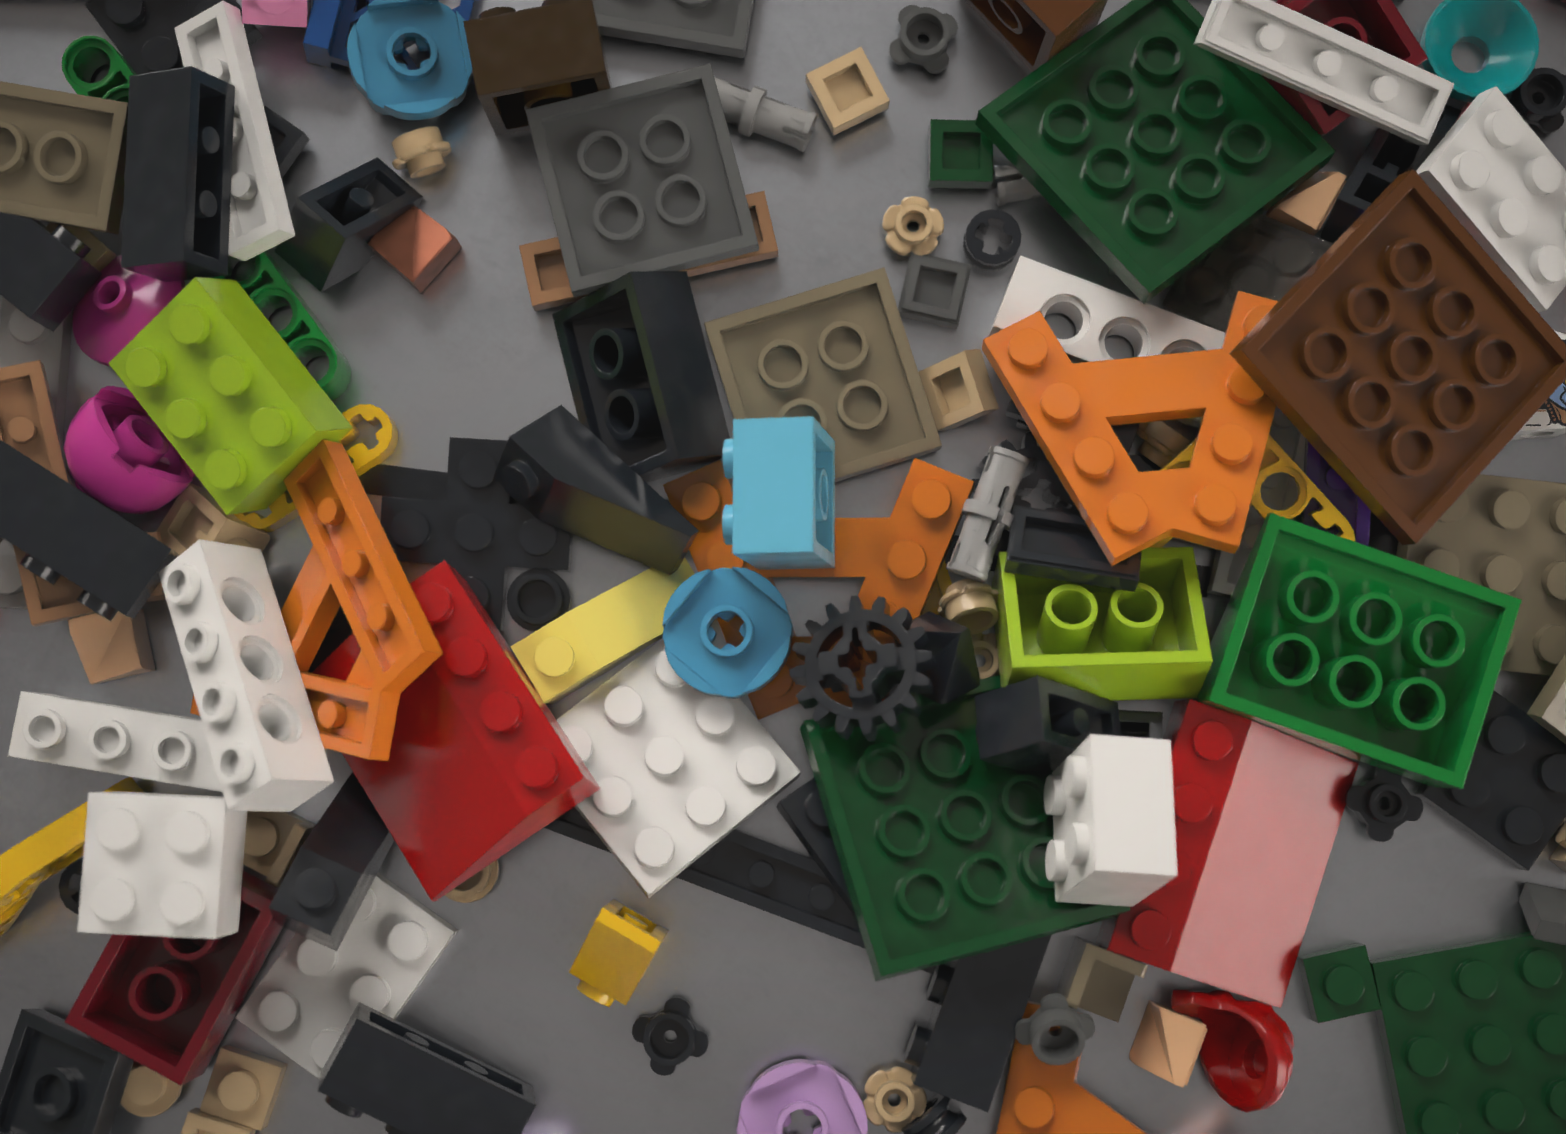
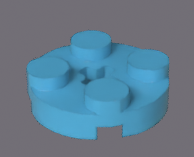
M373 0L367 6V11L359 17L356 26L354 23L348 36V63L357 89L364 95L369 105L376 112L382 115H392L398 119H430L445 113L451 107L457 106L464 100L467 88L474 75L463 23L466 20L457 11L455 14L449 6L440 3L439 0ZM415 41L419 51H429L430 59L422 61L420 69L409 70L406 64L397 63L393 55L403 52V42Z
M740 567L708 569L690 576L670 597L664 610L662 624L664 627L663 641L666 656L677 675L691 687L702 693L732 699L743 697L748 693L762 689L780 673L788 660L794 632L786 602L777 588L757 572ZM735 615L740 617L744 621L739 629V632L744 637L742 643L737 647L729 643L723 646L722 649L715 647L712 642L715 640L717 633L711 627L713 621L718 617L727 622L733 619Z

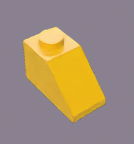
M616 899L611 900L598 914L569 971L570 974L581 979L577 989L590 999L604 1006L611 1007L614 1000L626 1006L669 930Z

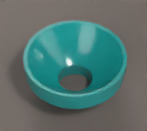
M1444 0L1434 10L1424 27L1420 46L1428 59L1422 64L1426 71L1454 83L1449 96L1451 98L1472 103L1479 93L1495 86L1505 96L1519 87L1535 67L1539 55V35L1536 24L1529 11L1518 0ZM1470 42L1478 46L1484 56L1482 70L1476 73H1467L1458 69L1452 60L1454 44Z

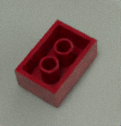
M243 870L239 929L237 933L221 938L206 939L112 934L64 1023L180 1086L204 1074L283 928L277 925L269 909L278 889Z

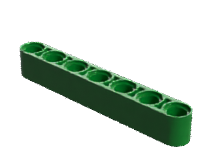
M95 35L80 37L65 49L62 57V71L66 80L77 94L128 103L129 77L137 74L126 59L107 40ZM104 64H110L108 75L99 82L91 83L93 72ZM266 250L254 257L256 266L251 276L238 283L267 320L280 307L290 306L292 308L291 321L285 329L278 331L279 335L304 366L316 356H328L329 369L327 374L316 382L331 400L339 398L348 389L351 381V367L346 357L270 253ZM228 255L227 276L211 278L232 279L233 269L240 259Z

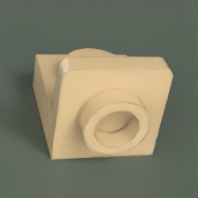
M191 483L178 496L156 530L160 532L162 543L179 555L199 539L259 548L262 552L270 541L268 533L255 529L247 522L239 520L234 514L226 515L206 489Z
M247 811L243 865L267 876L265 882L279 888L301 846L316 824L293 812Z

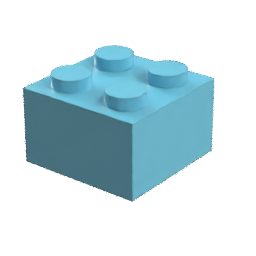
M813 416L733 419V439H725L723 444L724 474L727 479H733V505H725L722 514V532L725 544L732 545V554L759 570L835 568V440Z

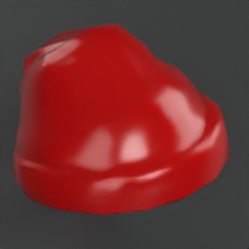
M1180 989L1173 990L1171 995L1172 1009L1190 1017L1200 1018V1022L1206 1025L1207 1032L1199 1051V1057L1206 1077L1219 1097L1231 1107L1246 1113L1268 1109L1279 1101L1293 1071L1294 1035L1272 1006L1257 1001L1236 1000L1229 991L1214 990L1209 993Z

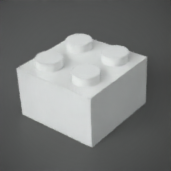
M1090 734L1052 772V775L1047 777L1045 782L1044 809L1047 815H1053L1054 840L1049 841L1046 849V876L1049 881H1055V902L1133 907L1177 876L1171 740Z
M119 791L89 792L77 932L217 939L237 933L239 929L247 811H228L225 799L221 796Z

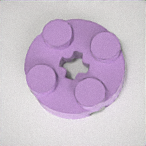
M805 1059L784 1061L761 1073L742 1098L737 1124V1134H785L783 1128L791 1124L790 1113L802 1109L806 1116L816 1115L821 1124L813 1128V1134H867L868 1131L863 1101L853 1083L846 1076L835 1070L829 1063Z

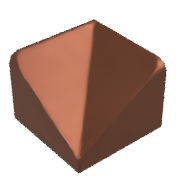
M415 205L376 233L367 243L377 256L420 293L424 291L462 249L461 244L452 233Z

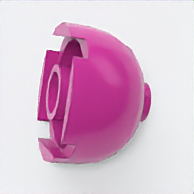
M115 386L101 388L94 397L89 398L80 407L70 423L64 452L70 473L75 479L76 487L107 508L132 514H143L157 510L179 496L189 486V483L195 476L194 472L130 390Z

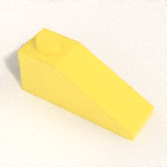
M685 557L679 569L671 575L651 567L566 612L510 646L543 702L555 704L663 638L664 627L662 624L666 605L675 590L695 573Z

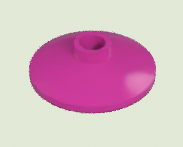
M121 255L115 257L100 271L102 275L74 307L72 326L79 348L94 361L110 366L108 363L186 287L184 280L164 282L121 268Z

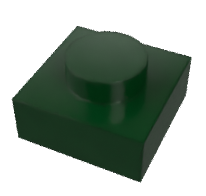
M931 119L929 125V188H991L993 182V143L975 125L976 120Z
M1355 943L1297 956L1312 1021L1322 1023L1381 1009L1366 945Z

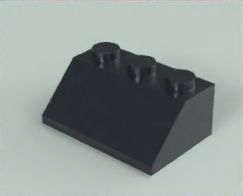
M630 271L552 314L578 420L646 483L693 471L723 458V444L725 439H730L687 271Z

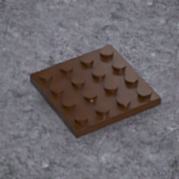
M1414 169L1400 174L1229 353L1402 545L1417 544L1566 379V344Z

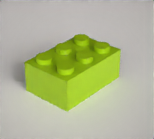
M195 277L108 363L226 515L267 509L287 490L283 480L323 439L339 442L353 428L236 279Z
M1158 547L1142 550L1139 582L1135 592L1004 572L1007 552H999L991 587L998 591L996 606L999 619L994 624L1001 687L1040 676L1112 701L1198 697L1213 660L1193 547Z

